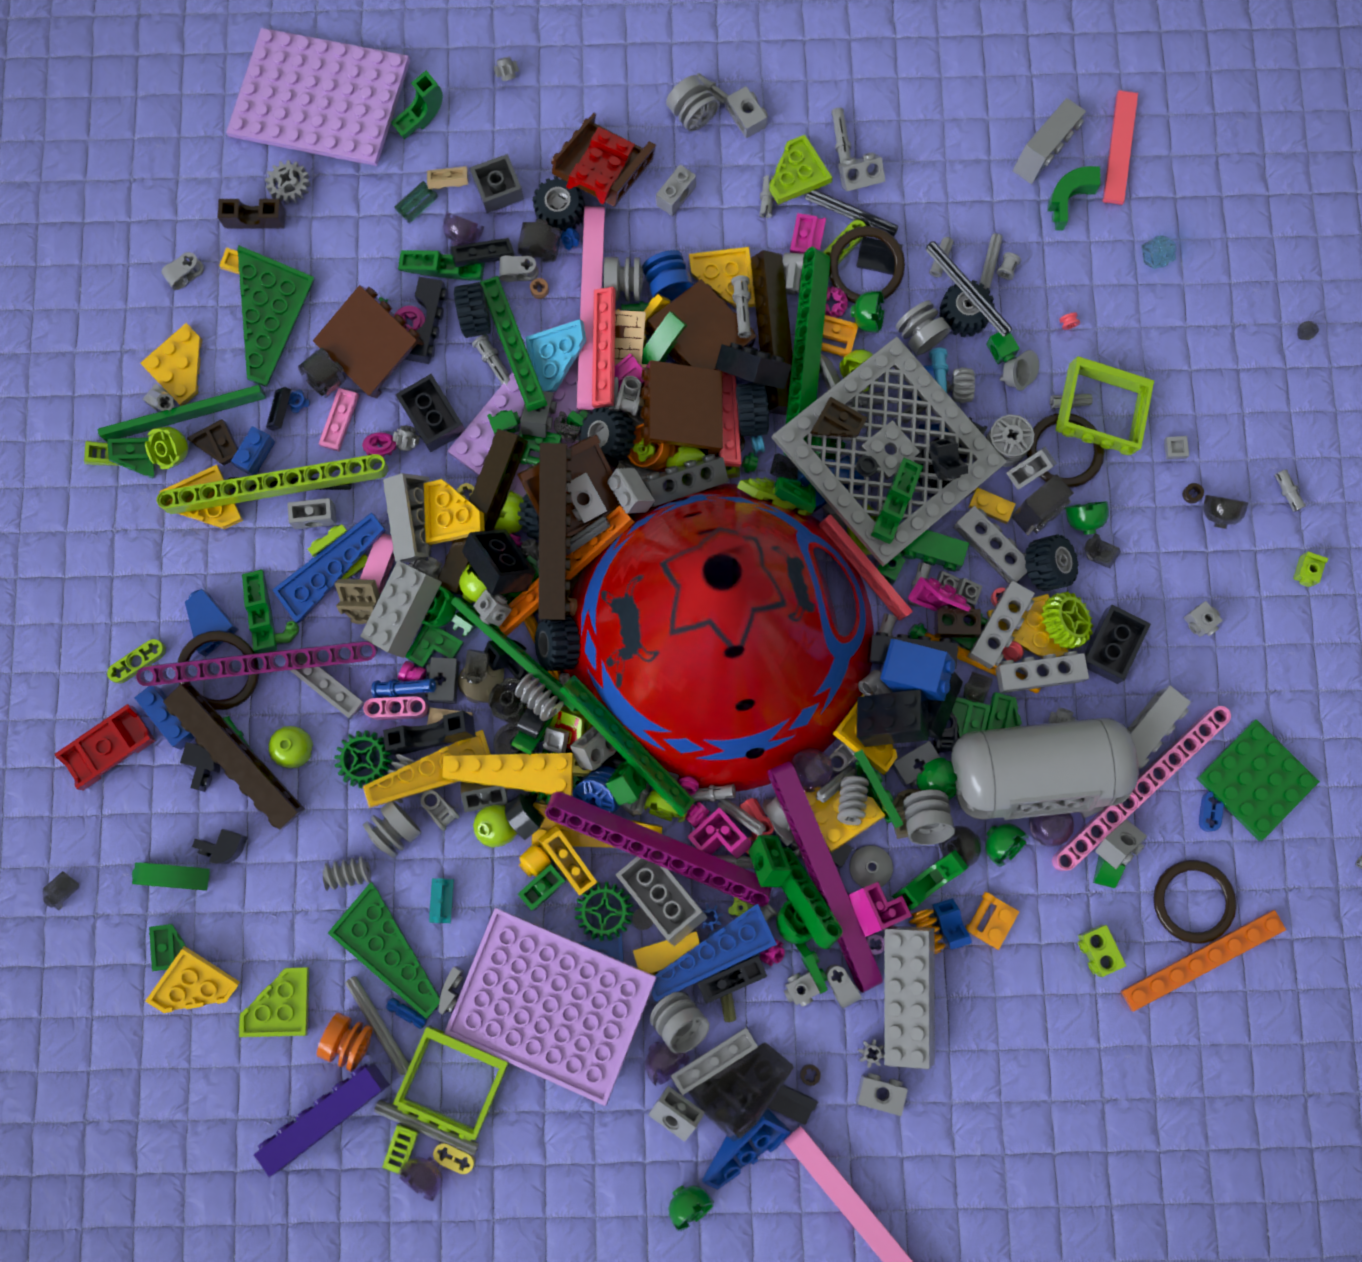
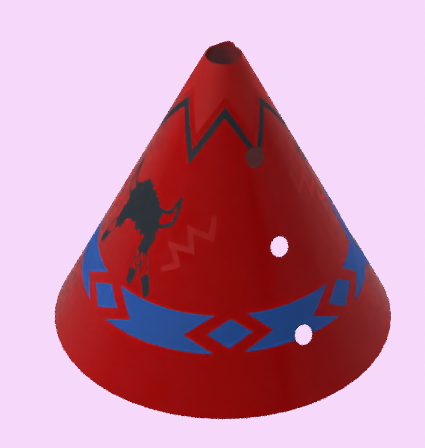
M724 483L679 498H688L683 501L674 502L679 500L676 499L657 506H651L646 513H628L634 520V523L584 567L579 580L569 598L577 600V609L571 618L575 621L579 631L580 654L574 669L562 671L563 674L569 673L570 678L575 675L666 771L678 774L679 779L683 777L694 778L699 783V789L709 787L710 785L726 786L734 784L737 792L771 784L768 770L789 761L797 772L820 756L837 739L833 733L854 706L857 697L862 695L858 683L871 671L872 663H868L869 639L874 635V625L870 602L860 574L830 537L818 526L820 523L818 519L812 515L805 516L797 513V508L792 510L771 503L772 499L770 501L757 499L738 489L736 484ZM694 513H701V514L696 515V516H692V517H687V518H685L686 516L691 515V514H694ZM706 530H715L707 534L697 535ZM814 548H820L830 554L843 569L851 584L856 602V620L848 636H842L838 633L832 599L820 565L814 555ZM719 553L733 555L739 560L742 567V576L739 583L734 588L726 591H718L707 585L702 575V568L706 559ZM734 645L744 646L745 651L739 657L728 658L724 655V651L728 647ZM753 699L755 701L751 709L739 711L735 708V705L741 700ZM753 748L764 749V753L760 757L750 759L745 756ZM618 751L615 752V756L624 758Z

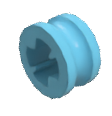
M758 435L756 438L751 436L754 454H758L759 451L764 453L765 446L762 435Z

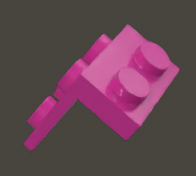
M920 577L908 596L911 602L936 611L940 606L948 604L967 612L971 609L966 603L967 599L956 594L957 590L948 584L943 586L932 577L929 580Z

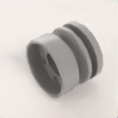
M691 75L683 79L672 89L667 97L666 105L674 115L679 116V121L690 132L700 129L713 118L719 108V101L710 91H707V87L697 75Z
M605 257L604 288L614 287L616 289L615 301L619 300L620 291L625 293L626 301H630V292H634V301H640V295L643 290V269L640 257L634 258V267H630V257H626L624 267L620 266L618 257Z
M930 300L924 301L910 309L895 326L898 332H902L901 336L904 339L912 337L908 345L917 356L935 347L951 331L950 326L943 317L935 319L938 311L936 308L933 309L934 305Z
M1010 414L1002 416L995 421L986 439L1007 461L1003 467H1009L1019 463L1027 454L1034 442V431L1026 419L1019 415Z
M923 790L905 798L903 810L907 820L908 838L912 843L933 845L944 842L954 835L955 829L946 793L939 790Z
M392 801L386 803L380 809L385 817L383 820L373 815L371 819L376 826L366 821L363 827L371 841L382 852L395 858L398 853L393 845L403 851L405 848L400 839L403 837L408 842H412L422 832L408 814L396 802Z
M674 992L664 997L653 1008L650 1015V1023L658 1034L662 1036L670 1050L676 1054L686 1053L694 1049L703 1041L709 1031L708 1020L697 1009L687 993Z

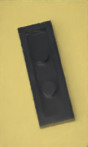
M509 238L450 246V253L455 267L500 261L502 256L515 255Z

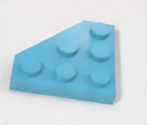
M580 319L525 337L527 352L542 391L556 392L585 345L584 322Z

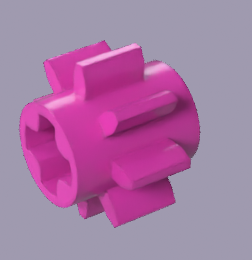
M698 801L689 808L685 820L694 828H697L698 825L708 818L707 815L710 811Z
M775 939L777 945L758 953L760 954V960L770 966L773 965V962H781L785 955V950L782 948L783 943Z

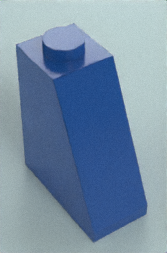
M202 588L192 592L188 597L189 599L185 601L193 638L208 631H225L234 634L239 630L209 593ZM209 642L196 650L199 654L206 657L223 642Z

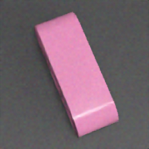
M383 533L373 544L360 579L375 580L379 594L384 589L395 560L391 535Z
M417 696L372 698L365 702L363 709L365 714L373 720L423 718L428 714L429 705L425 700ZM421 702L423 705L422 710L417 713L414 712L413 706ZM400 703L401 710L398 713H392L393 705ZM379 704V712L371 714V707Z

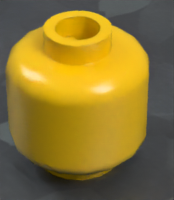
M531 845L519 857L521 862L519 867L529 877H537L551 864L549 854L543 846L539 848L537 845Z

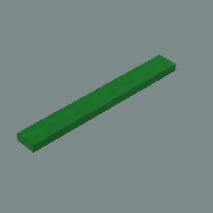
M495 276L481 281L480 284L483 286L489 311L527 411L530 412L547 406L546 398L499 277Z
M256 385L175 407L170 411L164 410L101 427L98 429V433L107 442V439L124 438L155 428L266 399V395L263 389Z
M454 597L451 601L453 606L525 670L533 673V677L538 678L539 682L544 684L548 690H551L552 694L557 696L560 701H563L570 710L578 711L559 691L563 685L507 635L503 634L496 625L484 623L479 618L481 615L471 603L464 598Z
M573 675L559 691L653 789L672 806L680 817L686 814L695 800L586 686Z

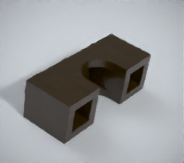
M219 199L217 218L224 228L285 229L286 210L280 199H259L258 206L245 205L239 199Z

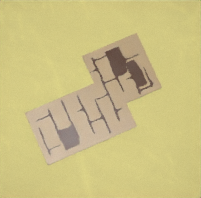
M615 310V365L632 353L643 368L647 366V364H642L646 312ZM644 383L641 385L639 406H644V399L641 398Z

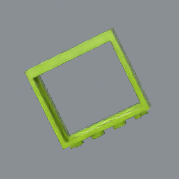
M1077 356L1069 363L1055 431L1062 433L1065 437H1076L1085 443H1095L1101 445L1104 449L1120 451L1123 455L1134 454L1142 447L1154 380ZM1078 374L1138 393L1129 440L1069 422Z
M427 1026L393 1104L398 1106L397 1109L401 1110L402 1113L410 1114L412 1112L418 1115L417 1119L422 1122L430 1123L432 1121L439 1124L438 1128L445 1132L453 1130L459 1133L458 1137L463 1140H476L509 1062L453 1038L435 1027ZM431 1039L499 1069L474 1128L406 1098Z

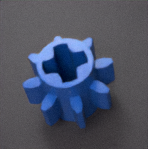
M708 903L706 904V910L703 912L710 913L713 911L715 921H710L709 923L703 921L702 929L709 925L711 931H713L715 923L721 925L717 920L718 917L723 916V913L717 914V905L713 909H709Z

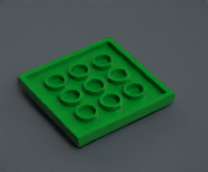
M1257 719L1253 720L1196 777L1258 841H1263L1320 782Z

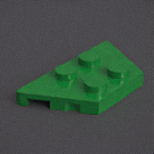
M863 750L854 753L858 760L855 763L857 776L869 781V785L866 786L868 789L867 796L872 797L885 814V821L888 823L892 822L894 828L902 826L904 823L892 804L894 801L893 797L881 784L883 782L881 775L877 770L874 771Z

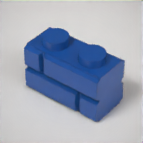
M251 426L247 433L248 436L244 438L231 462L238 469L250 475H256L275 441L269 434Z

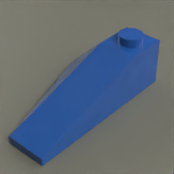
M752 1100L737 1116L705 1173L702 1182L718 1190L738 1176L741 1172L740 1169L749 1163L754 1165L758 1162L757 1157L768 1150L770 1153L774 1151L791 1134L790 1129L766 1106Z

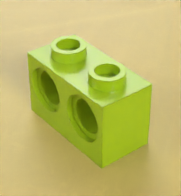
M1099 925L1077 935L1080 940L1078 941V946L1083 954L1086 953L1089 959L1088 966L1093 974H1096L1098 977H1104L1126 967L1107 925ZM1094 935L1099 939L1097 947H1093L1090 942L1091 937ZM1103 956L1109 959V965L1106 968H1103L1100 963Z

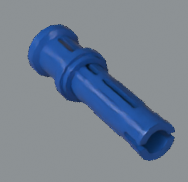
M433 678L402 682L396 679H391L389 682L376 680L371 686L374 698L398 697L402 694L435 692L436 682Z

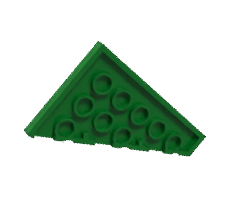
M239 245L237 251L247 379L268 387L315 279L311 275Z

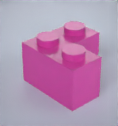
M720 807L687 836L697 849L712 855L718 848L724 845L737 859L753 844Z
M878 882L848 895L865 937L912 917L903 896L887 902Z

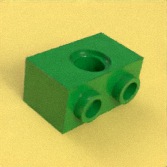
M628 761L620 763L606 782L607 788L619 806L625 803L632 804L637 801L639 794L647 787V781Z
M758 835L748 852L760 886L780 887L790 874L791 869L779 837L775 835Z
M550 864L518 893V896L531 911H535L567 881Z

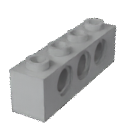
M973 506L956 522L953 528L969 542L1008 584L1012 580L1017 583L1027 573L1025 568L1026 554H1022L1017 549L1016 543L1010 538L1007 539L1002 534V530L997 524H992L987 519V514L982 509H977ZM975 527H982L985 533H977ZM990 541L997 542L999 549L992 548ZM1005 556H1011L1014 559V564L1007 563Z
M1012 580L1007 585L982 629L981 635L977 638L967 657L988 669H991L994 665L998 666L1004 657L1001 652L1004 647L1008 648L1014 639L1012 636L1014 629L1018 630L1024 621V618H1022L1023 613L1031 609L1034 603L1032 597L1035 593ZM1009 603L1017 606L1018 611L1016 613L1009 610ZM999 621L1007 624V631L999 628ZM989 639L996 641L997 649L989 647Z
M1077 651L1066 652L1061 657H1056V654H1049L1043 656V659L1035 660V657L1023 658L1022 662L1014 663V660L1002 661L1001 665L995 668L999 693L1079 683L1089 679L1085 654H1077ZM1059 664L1066 666L1067 672L1065 674L1059 671ZM1037 667L1045 669L1046 675L1044 677L1037 673ZM1016 670L1024 672L1025 678L1023 680L1016 676Z

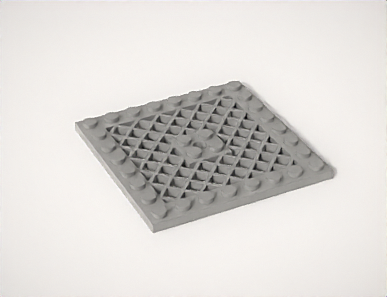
M897 336L771 437L882 566L886 565L1007 463ZM884 375V382L876 381ZM889 375L898 376V384L889 383ZM903 379L908 383V385H903ZM869 387L868 394H860ZM874 387L883 388V396L873 395ZM888 389L898 390L897 398L888 397ZM903 391H911L912 400L902 399ZM917 395L922 399V401L917 400ZM830 396L845 405L853 400V407L850 408L860 414H867V423L862 427L866 429V437L857 436L856 438L812 435L810 432ZM858 399L868 400V409L858 408ZM873 401L883 402L882 410L872 409ZM887 403L897 404V412L887 411ZM902 405H910L911 414L902 413ZM916 406L926 407V416L917 415ZM931 411L936 415V417L931 416ZM872 415L882 416V423L872 424ZM887 417L896 418V424L892 420L886 425ZM901 419L911 420L910 428L901 427ZM916 420L925 421V430L915 429ZM930 422L940 423L939 431L930 430ZM945 427L950 431V433L944 432ZM871 429L880 430L871 437ZM904 433L910 434V440ZM915 434L925 435L924 444L915 443ZM930 436L939 437V440L944 438L953 439L964 447L958 448L959 454L967 455V463L965 464L968 465V474L961 475L957 479H943L944 481H951L943 489L942 480L936 474L928 473V464L932 465L931 459H929ZM812 437L822 438L821 446L811 445ZM826 438L836 439V448L826 447ZM841 440L851 441V450L841 449ZM856 442L864 443L860 447L862 451L855 450ZM885 446H892L895 449V454L890 455L886 453ZM918 449L924 450V458L916 457L920 453ZM814 451L821 452V459ZM825 453L836 454L835 462L825 461ZM840 454L850 455V464L840 463ZM855 456H871L876 460L878 464L876 473H879L878 482L869 481V477H864V480L854 479V470H857ZM905 457L915 463L923 464V472L919 476V478H923L922 487L916 486L914 492H922V501H915L911 498L906 507V514L902 518L905 520L898 525L891 544H888L871 536L875 521L870 516L878 517L882 502L886 498L883 497V488L889 489L892 484L884 483L883 478L885 477L888 480L893 475L894 479L900 463ZM828 467L835 468V475ZM839 468L850 470L849 478H840ZM928 479L937 480V488H928ZM842 483L849 484L848 490L843 486ZM853 485L863 486V495L853 494ZM868 486L878 487V496L868 495ZM927 493L935 494L927 501ZM855 499L863 500L862 506ZM867 501L877 502V511L867 510ZM912 506L920 507L913 514H911Z

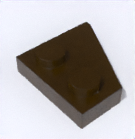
M830 396L810 433L812 435L856 438L867 417Z
M223 419L187 437L190 442L223 466L231 462L238 450L234 438Z

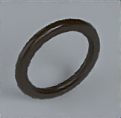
M871 226L854 228L842 235L832 247L829 255L830 281L833 287L840 288L846 294L848 301L856 303L857 298L861 294L848 289L839 276L838 260L846 245L857 238L874 237L880 239L891 249L895 261L892 279L881 290L885 300L896 291L904 276L905 258L902 248L894 236L883 229Z
M1059 413L1045 417L1033 427L1034 442L1027 452V458L1037 452V442L1044 430L1051 425L1057 424ZM1070 414V423L1097 431L1094 425L1085 418ZM1093 443V461L1089 468L1081 475L1072 478H1062L1046 471L1039 477L1053 486L1072 488L1086 484L1100 471L1104 461V448Z
M208 631L197 635L185 645L178 657V662L189 661L197 648L214 641L227 642L234 645L243 655L255 653L246 641L233 633ZM256 657L254 659V666L259 669V662ZM260 673L248 675L245 686L238 694L224 700L204 698L215 710H228L237 707L245 702L254 692Z
M1185 860L1175 863L1160 876L1153 896L1154 909L1162 926L1172 936L1184 942L1197 944L1213 941L1227 931L1235 917L1237 905L1233 886L1222 871L1208 862ZM1187 871L1204 872L1214 878L1222 888L1226 903L1225 911L1219 923L1210 930L1204 932L1186 931L1178 927L1167 914L1164 901L1165 891L1172 879L1180 873Z

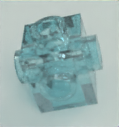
M1165 236L1154 237L1153 240L1141 245L1143 261L1153 269L1165 267L1170 262L1176 260V244Z

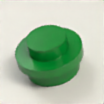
M749 452L748 456L745 455L743 457L742 467L746 473L754 472L758 464V456Z
M923 623L914 624L908 631L910 639H918V636H924L927 629L924 628Z

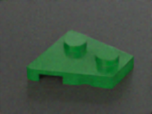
M149 437L107 439L110 462L149 478H154L153 463L150 461L145 448V441H148Z

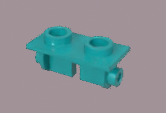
M432 878L429 923L451 924L454 879Z

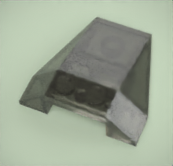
M765 1042L688 1093L701 1110L705 1112V1115L732 1141L739 1140L758 1123L794 1066Z

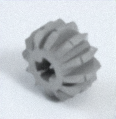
M961 367L954 369L952 374V398L954 402H972L975 391V373L971 368Z

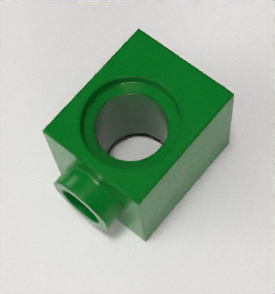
M998 332L990 336L986 343L997 365L1015 359L1020 349L1011 332L1005 337Z

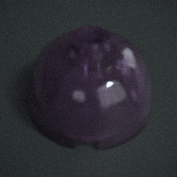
M446 212L443 220V232L448 239L452 240L451 245L457 246L477 243L479 241L484 226L480 225L478 229L477 223L457 215H453L450 218L451 213Z
M805 748L799 751L790 762L798 775L804 792H814V788H817L819 785L823 787L833 773L832 760L817 748Z
M1071 813L1030 817L1029 828L1033 838L1040 844L1048 847L1059 846L1067 842L1073 834L1074 819Z
M656 1042L648 1049L649 1053L644 1063L645 1071L654 1085L657 1084V1081L661 1085L672 1079L671 1075L679 1071L678 1067L682 1063L686 1066L690 1057L687 1053L683 1052L673 1053L665 1042Z
M422 1157L412 1158L397 1173L400 1176L399 1178L417 1194L418 1192L421 1194L424 1192L425 1196L423 1198L430 1202H433L437 1197L443 1184L442 1173L438 1169L440 1164L432 1157H429L427 1160Z

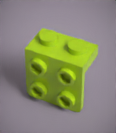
M342 524L332 527L322 539L314 540L308 551L313 557L317 556V554L348 530ZM365 553L341 579H349L365 567L368 559Z

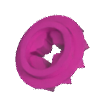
M831 286L827 289L826 301H829L832 295L834 301L840 303L833 304L832 311H830L829 305L826 304L825 315L839 318L845 313L848 300L846 294L840 288Z
M404 306L395 313V315L399 314L405 320L406 316L410 320H414L412 328L418 330L425 322L423 312L415 306Z
M373 433L363 441V451H366L367 455L378 454L384 458L386 454L392 455V451L396 450V442L393 441V436L387 433Z

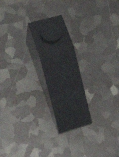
M754 955L697 982L707 1004L767 977V974L759 956Z

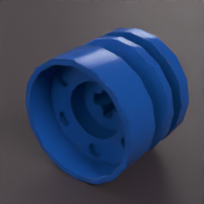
M669 250L650 257L642 265L645 279L650 283L649 290L652 298L659 294L673 301L693 286L690 274L685 270L686 264L680 251Z
M600 766L591 771L574 788L573 797L614 813L620 806L607 788L606 782L616 769L609 766Z

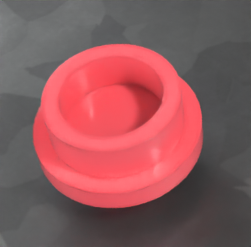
M1012 641L1008 648L1004 647L1002 654L1006 660H1014L1016 662L1022 658L1024 651L1018 642Z

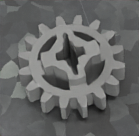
M287 160L284 165L279 161V167L273 165L274 171L267 172L270 178H265L266 188L272 198L280 199L281 202L284 200L286 204H289L290 200L297 203L296 198L298 197L303 200L302 193H308L307 187L311 186L308 180L310 177L303 165L299 166L296 161L292 165L290 160Z

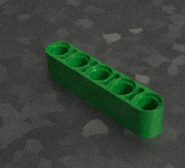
M782 847L791 872L781 885V888L817 945L823 949H829L842 936V928L795 853L788 847Z

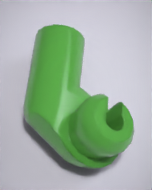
M295 621L287 622L283 633H275L276 644L290 643L299 633V626Z

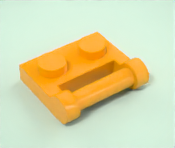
M825 315L823 338L845 343L847 346L845 349L822 342L821 351L843 356L844 358L852 351L858 330L857 324Z
M984 891L982 895L983 900L971 922L966 924L965 928L969 934L999 950L1020 911ZM989 905H995L982 932L977 930V927Z

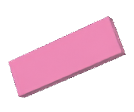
M338 388L319 441L321 447L340 452L359 398L358 393Z

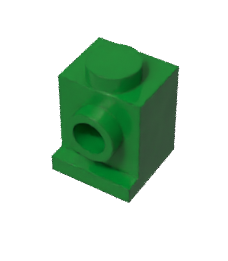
M503 410L494 417L491 414L487 415L495 435L497 429L513 434L520 431L518 424L521 421L517 411Z
M901 552L890 560L895 563V567H890L888 563L884 566L880 564L878 567L879 572L891 585L896 581L906 560L902 558L903 554Z

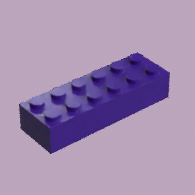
M375 1063L370 1066L365 1064L351 1073L353 1078H347L339 1082L332 1088L334 1091L332 1094L329 1092L318 1098L314 1102V1108L311 1106L295 1116L296 1122L293 1120L276 1131L278 1136L273 1135L257 1146L259 1150L253 1155L268 1177L281 1171L390 1086Z

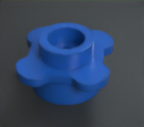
M569 227L565 232L561 231L559 233V237L567 250H571L573 246H579L580 236L575 229Z
M296 390L290 393L288 404L291 406V411L297 414L302 408L308 407L310 401L304 397L302 390Z

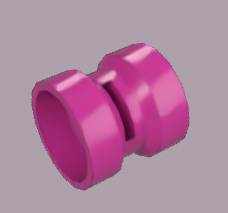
M406 661L400 669L398 680H424L427 670L422 667L417 668L413 663Z

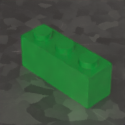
M926 530L903 549L901 553L905 558H918L926 564L933 566L938 564L944 566L943 568L947 571L955 572L956 570L959 571L963 566L969 542Z

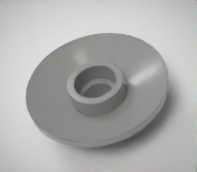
M869 845L858 849L853 854L849 869L853 880L859 886L864 888L878 882L880 887H882L892 876L893 863L889 854L884 849ZM870 863H874L876 865L875 871H870L868 869V865Z

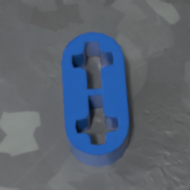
M1211 791L1203 795L1199 813V826L1205 832L1216 831L1222 824L1224 804L1218 801L1212 807V802L1209 801V798L1213 797ZM1211 817V821H1214L1215 824L1209 827L1206 819Z

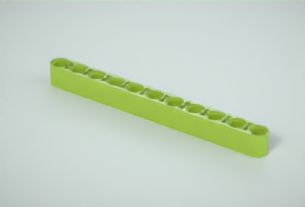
M373 454L164 490L158 494L157 504L165 512L177 514L379 479L387 475L389 468L381 455ZM377 463H382V466H381L380 469H378V470H374V469H373V466H374L375 464H377ZM355 467H361L358 473H352ZM340 470L338 476L332 477L334 471ZM314 474H320L317 480H311ZM299 477L297 483L290 484L293 478ZM273 481H278L275 487L270 488V484ZM257 484L254 491H249L250 486ZM236 488L234 494L228 495L230 489ZM210 492H215L212 498L207 499ZM191 495H194L193 500L191 502H187V498ZM169 499H173L172 504L166 506V502Z

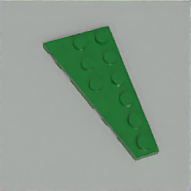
M370 882L330 929L328 934L424 1018L428 1019L439 1006L440 996L373 882Z

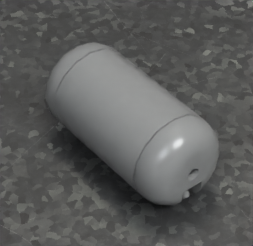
M1111 718L972 731L964 734L956 741L951 754V763L954 772L957 774L955 794L957 802L962 810L974 819L1004 817V820L1092 811L1095 807L1114 806L1123 803L1130 797L1138 782V757L1133 738L1123 724Z

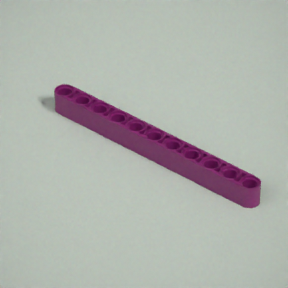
M369 641L158 664L139 669L136 679L142 686H154L363 662L373 659L378 649L376 645ZM364 645H369L372 648L373 653L371 656L367 657L362 654L361 650ZM343 647L351 651L349 659L341 657L340 650ZM321 650L329 653L328 661L325 662L319 659L318 655ZM302 652L307 655V662L305 664L298 662V653ZM277 655H282L285 658L286 663L284 666L276 664L275 658ZM256 657L263 660L264 666L262 669L254 666V659ZM234 660L240 661L242 665L240 671H235L232 668ZM214 662L219 665L220 671L218 674L211 672V663ZM190 665H194L197 668L198 673L196 676L189 674L188 668ZM168 668L175 670L176 674L173 679L168 678L166 674ZM146 670L153 673L152 681L145 679L144 673Z
M789 761L768 770L769 779L812 882L842 928V936L837 941L856 986L864 993L883 983L881 973L854 913L853 906L793 765Z
M555 792L550 797L545 815L551 821L750 904H758L759 907H763L769 903L772 887H761L758 877L754 872L565 793Z

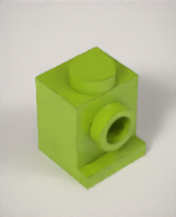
M1309 551L1299 557L1293 579L1307 587L1320 583L1328 558Z

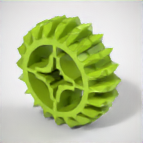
M1062 592L1053 595L1045 601V605L1042 607L1044 612L1041 614L1044 618L1042 623L1046 626L1044 631L1049 632V638L1054 639V644H1059L1061 648L1073 649L1082 646L1090 640V636L1093 634L1091 629L1094 627L1091 623L1093 618L1089 615L1090 610L1086 609V603L1081 602V597H1076L1074 593Z

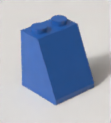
M891 639L880 679L892 692L921 689L927 699L945 701L946 694L950 690V678L955 671V661L948 652Z

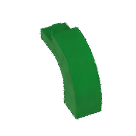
M427 70L411 82L416 90L413 102L391 121L404 140L419 127L423 130L436 116L442 104V90Z
M1100 166L1076 168L1059 180L1047 207V211H1053L1052 222H1055V230H1064L1068 223V199L1078 194H1096L1100 187Z
M953 850L910 880L892 897L896 899L903 896L909 911H911L932 893L969 867L957 851Z
M135 862V867L132 871V884L207 891L210 869Z

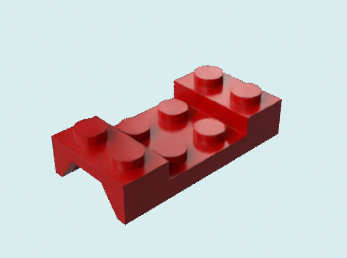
M598 127L579 164L576 163L569 175L566 188L572 189L582 185L595 191L599 202L604 205L609 196L610 188L618 180L632 156L635 144Z
M127 704L54 755L71 773L75 780L74 786L76 789L84 791L100 780L101 775L133 753H139L156 740L134 706Z

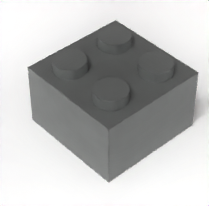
M508 154L470 167L486 213L524 200L522 188Z

